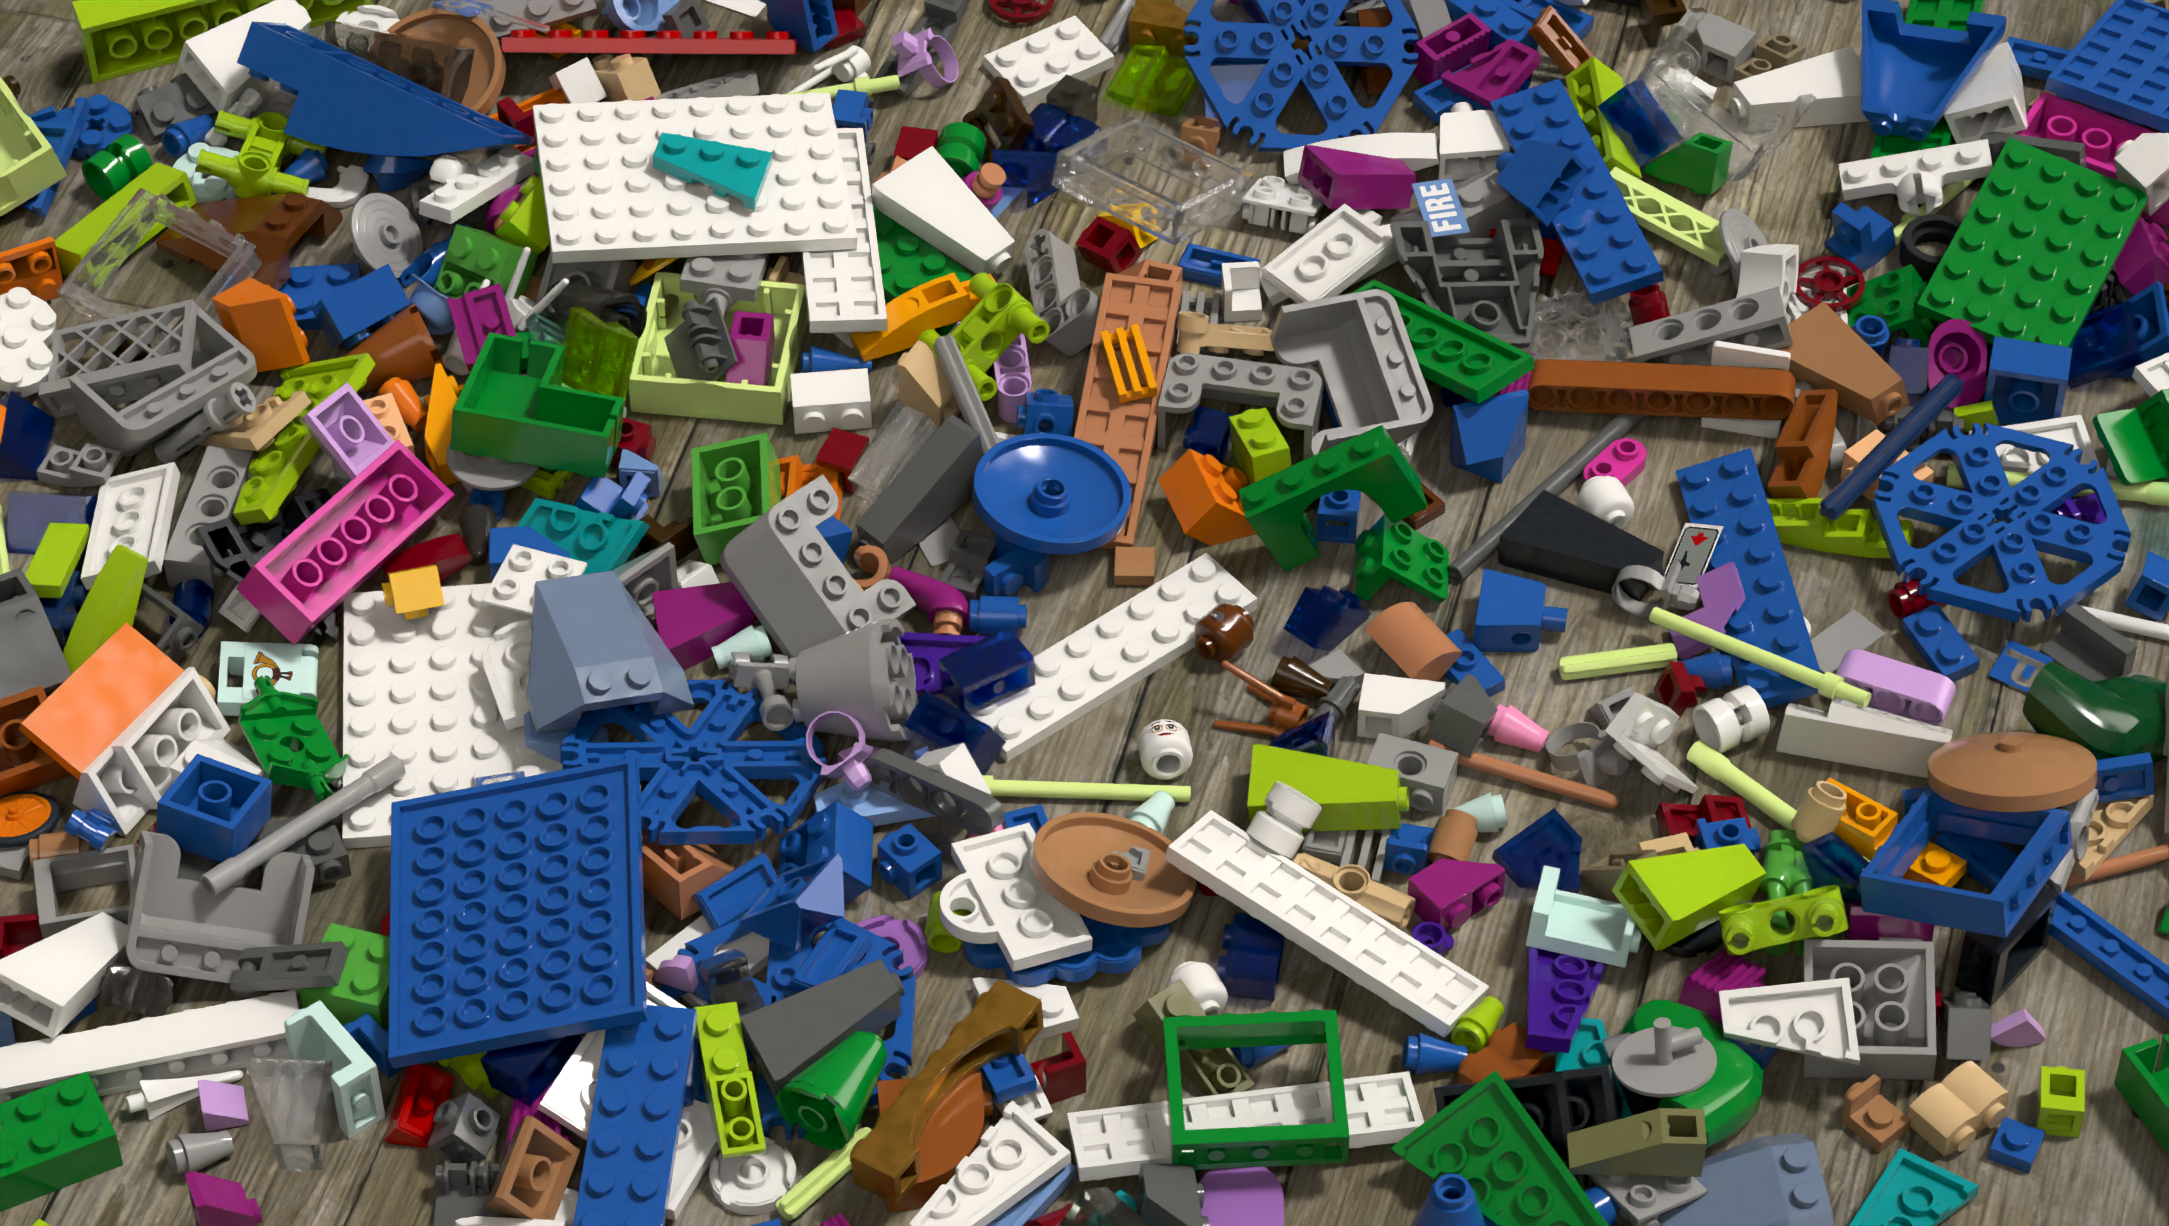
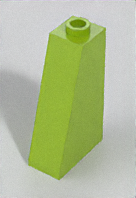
M1253 745L1247 804L1250 823L1258 811H1266L1267 805L1264 800L1275 781H1280L1308 796L1322 807L1312 827L1303 828L1301 832H1307L1309 829H1315L1316 832L1401 829L1402 812L1409 811L1408 787H1401L1398 770L1268 745Z
M1745 844L1630 860L1625 865L1612 892L1654 949L1658 951L1717 921L1720 910L1739 904L1750 903L1765 877L1766 871Z

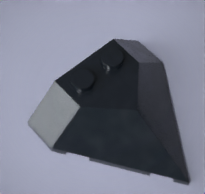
M326 487L294 497L282 513L277 514L275 518L267 523L258 522L235 527L229 517L197 527L194 533L212 565L241 583L256 563L332 497ZM340 604L312 629L334 644L338 641L339 627H336V617Z

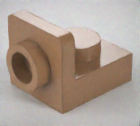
M1192 114L1181 126L1178 160L1180 162L1212 167L1215 164L1217 144L1226 135L1219 120Z
M1873 1074L1863 1083L1856 1082L1847 1090L1843 1098L1844 1109L1841 1122L1878 1153H1881L1909 1131L1911 1119L1879 1094L1882 1080Z

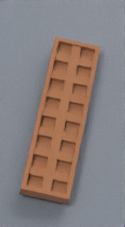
M1106 272L1074 438L1096 446L1117 462L1129 481L1131 503L1124 527L1112 540L1099 548L1115 550V546L1134 547L1158 422V402L1169 363L1182 294V282ZM1138 324L1156 381L1157 396L1119 404L1102 347L1100 332L1108 330L1109 334L1115 333V328L1123 327L1125 331L1130 330V325ZM1133 340L1127 341L1141 388L1147 387ZM1119 343L1112 344L1126 391L1133 390Z

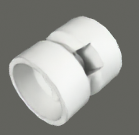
M1744 685L1726 693L1723 699L1714 698L1702 703L1693 710L1694 727L1699 739L1719 753H1724L1737 747L1740 741L1749 742L1763 736L1770 729V719L1766 705L1758 692L1749 685Z
M1275 781L1264 800L1267 805L1266 811H1258L1246 832L1270 849L1292 859L1305 839L1301 832L1302 829L1312 827L1322 807L1291 786Z

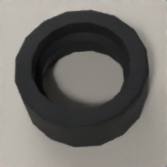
M1937 214L1919 216L1910 221L1902 231L1899 261L1902 267L1912 264L1924 282L1930 281L1942 256H1931L1923 253L1915 246L1929 241L1950 245L1961 222L1952 217Z

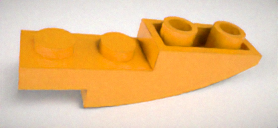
M951 273L917 286L885 305L887 331L850 333V339L863 362L912 348L925 330L962 321L981 301L979 297L970 292V280L960 283L955 273ZM988 274V276L991 277L993 281H995L992 275Z
M1829 777L1826 782L1838 786L1847 795L1844 802L1846 809L1832 836L1856 854L1862 855L1871 861L1878 847L1883 846L1892 834L1895 825L1898 824V813ZM1929 841L1901 879L1952 888L1967 873V861Z

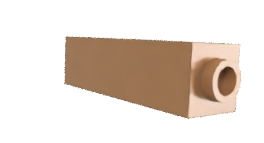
M1825 302L1820 303L1789 323L1793 345L1774 349L1791 353L1789 372L1793 374L1796 382L1807 381L1812 390L1835 389L1838 393V405L1877 425L1909 405L1903 379Z

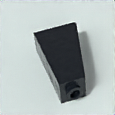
M1543 490L1500 535L1499 564L1612 594V587L1620 570L1627 566H1646L1659 572L1663 577L1665 575V570L1662 569L1664 551L1546 490ZM1626 579L1619 582L1623 591L1639 602L1650 590H1656L1652 585L1641 580Z

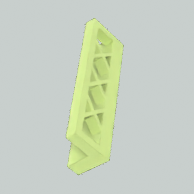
M1617 167L1610 172L1638 225L1717 267L1728 257L1720 237L1719 221Z

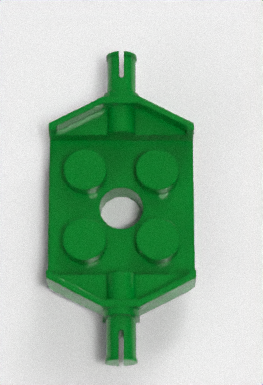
M263 675L259 676L254 681V686L260 696L241 706L238 724L267 778L272 780V783L301 787L305 791L311 790L317 803H320L333 795L327 783L341 777L346 772L349 755L344 754L340 758L316 715L319 704L318 699L284 691L279 692L275 689L269 676L265 675V678H263Z

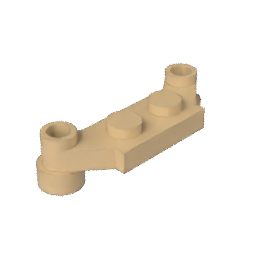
M1191 311L1178 312L1176 328L1180 330L1177 344V352L1199 354L1200 347L1205 346L1206 350L1216 353H1228L1229 348L1241 349L1242 353L1253 356H1263L1264 351H1274L1270 340L1272 330L1268 328L1208 323L1209 316Z

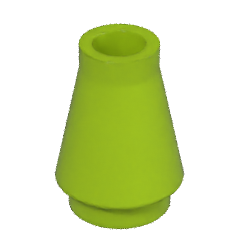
M1484 997L1479 1004L1458 1019L1456 1027L1451 1033L1453 1044L1466 1046L1467 1055L1470 1053L1476 1054L1485 1048L1489 1037L1496 1030L1498 1022L1504 1014L1503 1004L1495 997Z

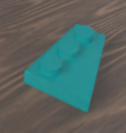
M1899 1148L1849 1226H1937L1975 1198L1979 1185Z

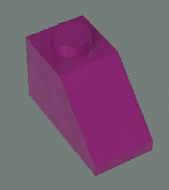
M195 1171L185 1173L196 1226H256L263 1223L256 1198L247 1200L241 1183Z

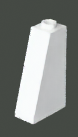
M275 0L184 42L178 64L218 113L220 110L227 112L236 101H240V96L247 88L254 89L262 81L248 74L249 68L237 63L252 21L286 23L301 31L308 32L311 18L306 9L299 5L296 0Z
M2008 42L1998 44L1946 111L1944 116L1956 144L1981 140V136L1988 132L2010 134L2027 129L2028 123L2022 74Z
M1851 46L1736 81L1733 84L1732 98L1729 101L1730 112L1748 132L1868 121L1862 112V60Z
M933 146L872 184V204L876 209L973 273L992 274L995 272L998 274L1007 269L1012 263L1015 240Z
M101 912L0 959V1011L54 1039L130 963L126 953L128 925Z

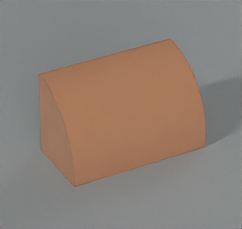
M1401 602L1385 609L1364 629L1411 679L1438 682L1462 655V651L1413 602Z

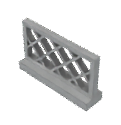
M193 299L55 330L51 352L53 361L50 366L48 381L40 383L38 396L56 418L77 413L69 377L61 378L72 366L78 369L75 375L110 406L142 399L193 370L191 363L198 305ZM184 315V319L173 330L166 327L175 317ZM152 324L140 337L136 338L131 335L140 325ZM162 331L167 336L152 350L147 345ZM117 332L103 347L97 343L105 333ZM82 339L69 354L65 353L67 341ZM126 339L132 343L119 357L112 354ZM176 343L181 345L180 352L164 355ZM91 347L98 351L84 365L77 362ZM141 351L148 354L143 360L131 362ZM107 358L113 362L108 368L96 370Z

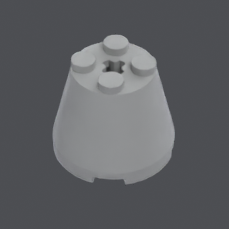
M897 619L879 620L801 650L798 657L790 658L789 674L792 682H796L797 698H794L792 702L795 721L797 723L804 722L808 729L810 723L818 715L827 711H840L853 716L862 725L865 739L885 742L911 740L914 732L913 727H908L909 717L917 713L918 708L917 693L915 691L916 675L912 653H907L905 646L901 645L899 636H904L902 624ZM832 715L823 719L814 731L859 738L855 724L845 715Z

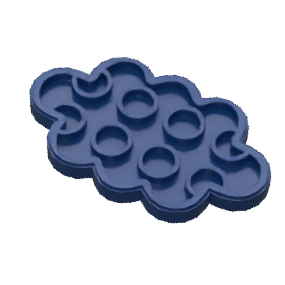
M1080 914L1093 938L1091 951L1015 972L1012 971L997 942L974 944L963 941V952L967 961L972 965L983 969L1004 968V972L1010 980L1023 986L1045 984L1054 977L1067 982H1081L1092 977L1097 971L1108 974H1121L1132 970L1138 966L1142 959V947L1159 944L1169 936L1171 922L1155 927L1134 928L1103 923Z

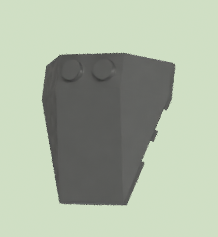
M1502 219L1493 238L1432 239L1428 221L1391 222L1390 229L1397 258L1427 305L1517 348L1529 347L1536 308L1535 299L1540 281V266L1544 254L1537 219Z

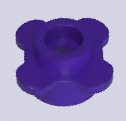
M1422 922L1413 929L1412 938L1439 955L1454 947L1453 937L1446 935L1445 929L1436 922Z

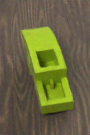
M737 1002L694 1007L698 1015L696 1035L700 1051L699 1063L710 1117L722 1159L766 1153L752 1071H749Z

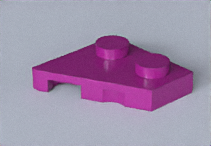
M1509 39L1495 46L1490 52L1481 53L1471 58L1470 66L1454 74L1447 70L1443 72L1440 78L1443 86L1491 109L1490 101L1514 94L1539 66L1542 59L1538 51L1513 39Z

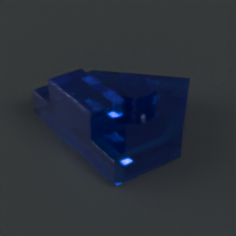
M1555 808L1493 852L1491 858L1506 870L1505 873L1519 888L1538 890L1544 865L1560 869L1557 884L1558 890L1576 894L1580 890L1581 874H1579L1582 837Z

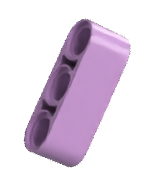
M1022 333L991 365L993 379L997 382L998 386L995 393L997 412L1001 419L1009 423H1016L1017 406L1024 405L1025 392L1032 393L1025 335Z
M1859 649L1847 651L1836 672V675L1844 678L1845 683L1871 693L1868 707L1936 726L1943 723L1956 693V686L1953 681L1942 674Z

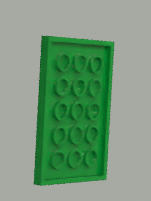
M2009 137L1921 295L1915 313L1940 323L1951 319H1963L1972 322L1973 324L1969 326L1983 335L1986 342L1991 344L1994 342V336L2071 347L2146 207L2149 195L2147 196L2138 188Z

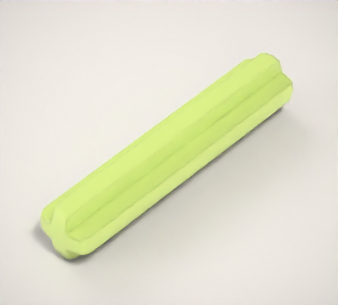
M1663 643L1565 656L1559 659L1558 669L1561 679L1568 681L1665 668L1669 661H1677L1678 656L1673 643Z
M869 1127L859 1129L848 1144L846 1143L840 1150H835L776 1202L775 1207L782 1218L787 1221L796 1219L852 1169L850 1154L858 1140L865 1139L872 1129Z

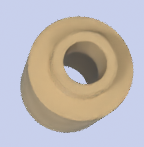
M1817 781L1814 787L1809 788L1791 822L1793 829L1796 831V837L1804 843L1814 846L1818 845V843H1828L1846 809V804L1844 803L1847 798L1846 793L1838 786L1826 781Z

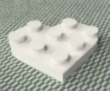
M23 287L12 288L8 293L0 295V391L8 393L21 392V397H26L39 392L40 383L48 381L53 355L47 347L53 342V334L56 330V314L47 302L31 295L30 291Z
M531 620L513 622L497 630L494 633L495 640L488 646L487 651H482L483 667L507 731L523 726L524 715L530 711L526 699V691L529 680V652L532 639Z

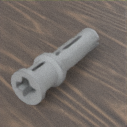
M240 382L231 384L227 388V393L220 398L208 400L203 407L202 413L182 425L163 440L157 442L154 448L157 457L165 464L172 463L214 432L227 431L233 426L234 420L242 415L248 416L256 410L257 404L253 393L246 385Z

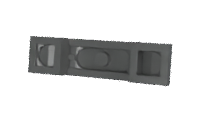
M925 0V12L911 32V35L931 28L933 35H940L950 44L970 0ZM927 43V52L930 54L934 66H936L940 61V57L937 51ZM889 54L874 79L898 75V54L896 56ZM919 69L899 77L901 89L892 91L906 96L914 91L925 79Z

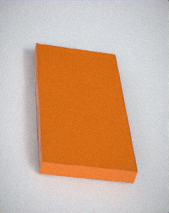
M126 622L21 723L18 730L80 780L81 773L184 670Z

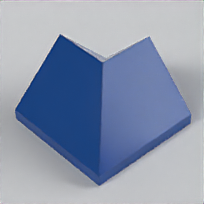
M1527 389L1492 396L1479 404L1470 401L1452 405L1449 453L1451 465L1502 484L1525 449L1529 403Z
M836 853L782 873L739 920L740 924L749 931L796 951L816 927L845 917L842 858Z

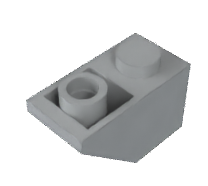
M1691 7L1689 10L1687 39L1700 71L1733 84L1732 80L1735 69L1754 57L1756 32L1698 7Z

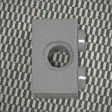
M1379 732L1366 764L1398 770L1401 787H1408L1409 806L1420 811H1429L1442 815L1457 779L1458 752Z

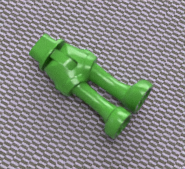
M1773 830L1768 835L1769 842L1764 849L1763 869L1766 871V875L1759 886L1761 891L1767 895V900L1804 893L1818 887V872L1812 866L1807 844L1796 837L1795 830ZM1779 911L1772 916L1771 921L1776 928H1790L1789 921L1786 919V911ZM1833 935L1829 937H1812L1807 939L1832 940ZM1804 939L1794 941L1795 952L1798 956H1803ZM1791 942L1761 949L1772 955L1783 956L1788 952Z

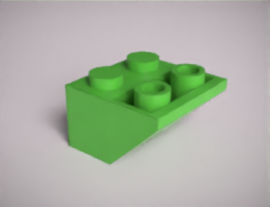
M456 224L434 289L448 298L452 297L454 300L464 297L465 293L480 289L482 282L488 279L490 280V286L501 283L505 296L524 248L488 232ZM530 252L514 299L527 289L539 254Z

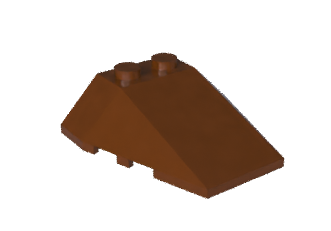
M285 193L196 203L184 212L159 237L156 245L157 248L189 264L195 260L205 265L206 272L213 276H216L219 272L229 277L233 286L250 277L278 291L291 277L288 253L291 247L303 234L327 238L343 220L341 212L324 201L309 198L303 194Z

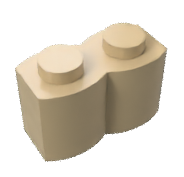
M1969 1060L1955 1068L1941 1083L1923 1092L1909 1106L1908 1117L1911 1119L1910 1127L1943 1156H1947L1955 1150L1959 1152L1964 1151L1972 1144L1977 1132L1982 1131L1986 1127L1994 1128L2003 1120L2007 1114L2006 1105L2009 1092L1972 1060Z

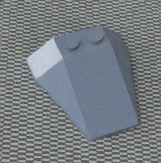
M614 571L535 582L531 623L532 639L529 652V680L526 699L536 733L574 728L577 726L580 715L584 711L650 702L654 715L693 710L694 703L684 670Z
M1801 1133L1757 1137L1705 1158L1701 1177L1694 1178L1708 1190V1193L1661 1213L1658 1217L1660 1226H1834L1833 1212L1814 1142Z

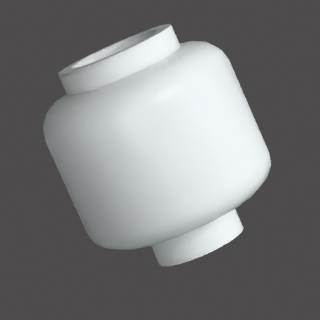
M1595 476L1587 480L1582 485L1576 500L1577 507L1620 529L1626 527L1635 510L1633 500L1624 485L1616 477Z

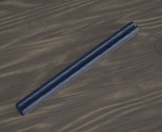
M1953 373L1945 375L1820 502V514L1826 516L1830 521L1836 520L1962 392L1963 380L1957 378Z

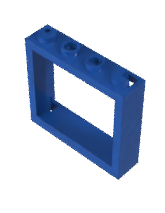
M1927 787L1915 804L1912 803L1909 812L1900 824L1895 825L1892 834L1883 846L1878 847L1875 856L1867 867L1861 870L1859 876L1860 884L1857 887V891L1861 893L1863 911L2006 938L2072 848L2070 811L2055 808L2031 812H1996L1974 809L1950 802L1936 794L1931 787ZM1938 830L2025 845L2023 851L1990 895L1901 879Z

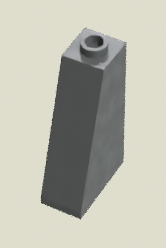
M950 415L857 521L858 546L873 545L881 548L887 555L890 565H892L972 497V485L976 466L984 455L980 434L955 415Z
M879 959L741 1016L740 1024L744 1044L775 1101L785 1083L853 1032L869 1031L877 1034L902 1015L900 997L905 995L902 982L897 973H889L882 959Z

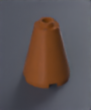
M415 303L406 307L343 356L368 353L376 364L368 375L366 384L357 391V394L379 390L386 381L393 377L408 380L410 383L433 378L435 364L441 363L445 373H448Z

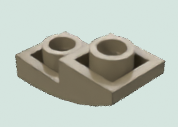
M1775 32L1757 44L1754 57L1735 69L1732 82L1797 63L1805 53L1806 47L1795 42L1788 35Z

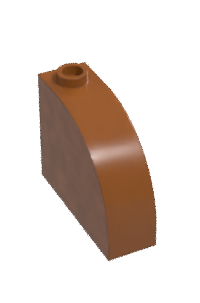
M972 1073L961 1081L934 1111L921 1135L918 1145L922 1175L898 1205L886 1200L887 1212L922 1208L942 1184L946 1185L954 1176L956 1167L965 1156L969 1157L980 1145L981 1137L985 1133V1116L993 1115L991 1090H982L981 1073ZM915 1078L877 1081L879 1115L885 1109L892 1107L900 1097L904 1085L910 1079L914 1080Z

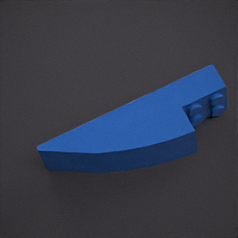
M252 21L237 60L238 64L249 68L248 74L263 81H269L271 78L280 83L279 89L297 96L284 133L318 145L349 152L382 156L441 157L449 153L462 156L532 145L534 140L532 136L286 23Z

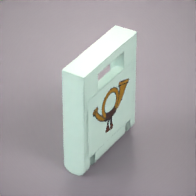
M221 641L217 707L222 715L239 716L241 706L260 696L254 686V681L262 675L263 678H265V675L269 676L275 689L279 692L284 691L316 699L318 647L312 644L293 645L289 643ZM228 670L230 675L243 676V687H227Z

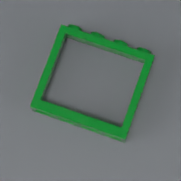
M1336 1010L1267 1011L1253 1014L1223 1013L1220 1015H1180L1163 1018V1055L1172 1164L1194 1165V1170L1348 1163L1350 1136ZM1325 1043L1333 1123L1185 1130L1179 1050ZM1329 1143H1337V1145H1326V1144H1329ZM1182 1150H1193V1152H1182Z

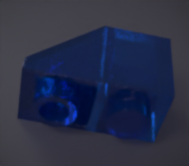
M1895 338L1894 346L1885 345L1884 361L1903 379L1907 393L1926 394L1929 348L1920 347L1921 340Z
M1323 585L1321 589L1305 587L1283 629L1314 649L1332 651L1369 618L1371 612L1359 605L1362 600L1360 597L1343 588L1338 592L1326 585Z

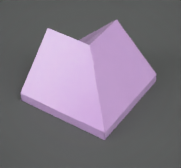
M348 382L299 419L322 450L351 480L395 443Z

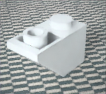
M1364 673L1358 708L1357 736L1377 739L1379 732L1404 738L1432 722L1427 716L1437 697H1444L1445 683Z

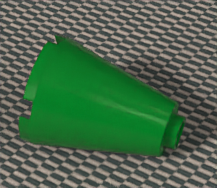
M855 1031L785 1083L778 1093L776 1101L778 1110L792 1128L797 1122L807 1131L803 1138L824 1149L840 1150L846 1143L848 1144L854 1137L888 1058L883 1040L875 1033L869 1031Z

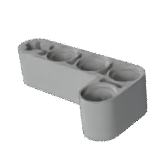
M1039 229L1030 236L1025 246V258L1034 313L1050 326V332L1045 341L1063 354L1073 356L1093 342L1101 297L1086 287L1081 288L1074 249L1050 231Z

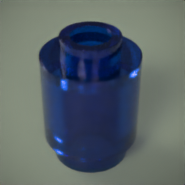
M188 579L176 585L172 604L204 627L198 636L199 639L209 628L215 593L204 581ZM170 615L169 622L172 625L176 619Z

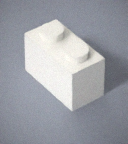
M867 368L790 374L795 434L828 432L832 428L840 430L872 428Z

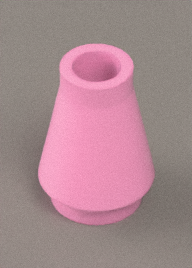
M1501 704L1497 707V713L1488 732V735L1494 737V742L1532 750L1538 754L1541 753L1550 734L1549 731L1541 728L1512 705L1505 707Z

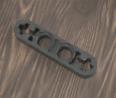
M878 749L863 761L872 777L870 785L875 789L977 835L989 834L1004 820V810L999 801L992 795L889 749ZM910 777L914 778L919 783V785L922 788V792L917 790L912 785ZM943 792L948 793L952 797L956 807L949 804Z

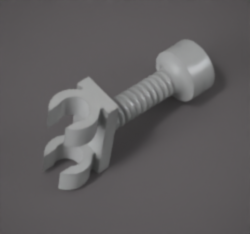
M732 652L731 656L734 659V665H728L729 677L733 679V686L759 688L763 699L759 707V713L766 728L780 731L789 727L794 720L792 705L788 698L778 695L776 690L788 688L790 679L788 656L784 654H770L773 663L750 662L748 653Z

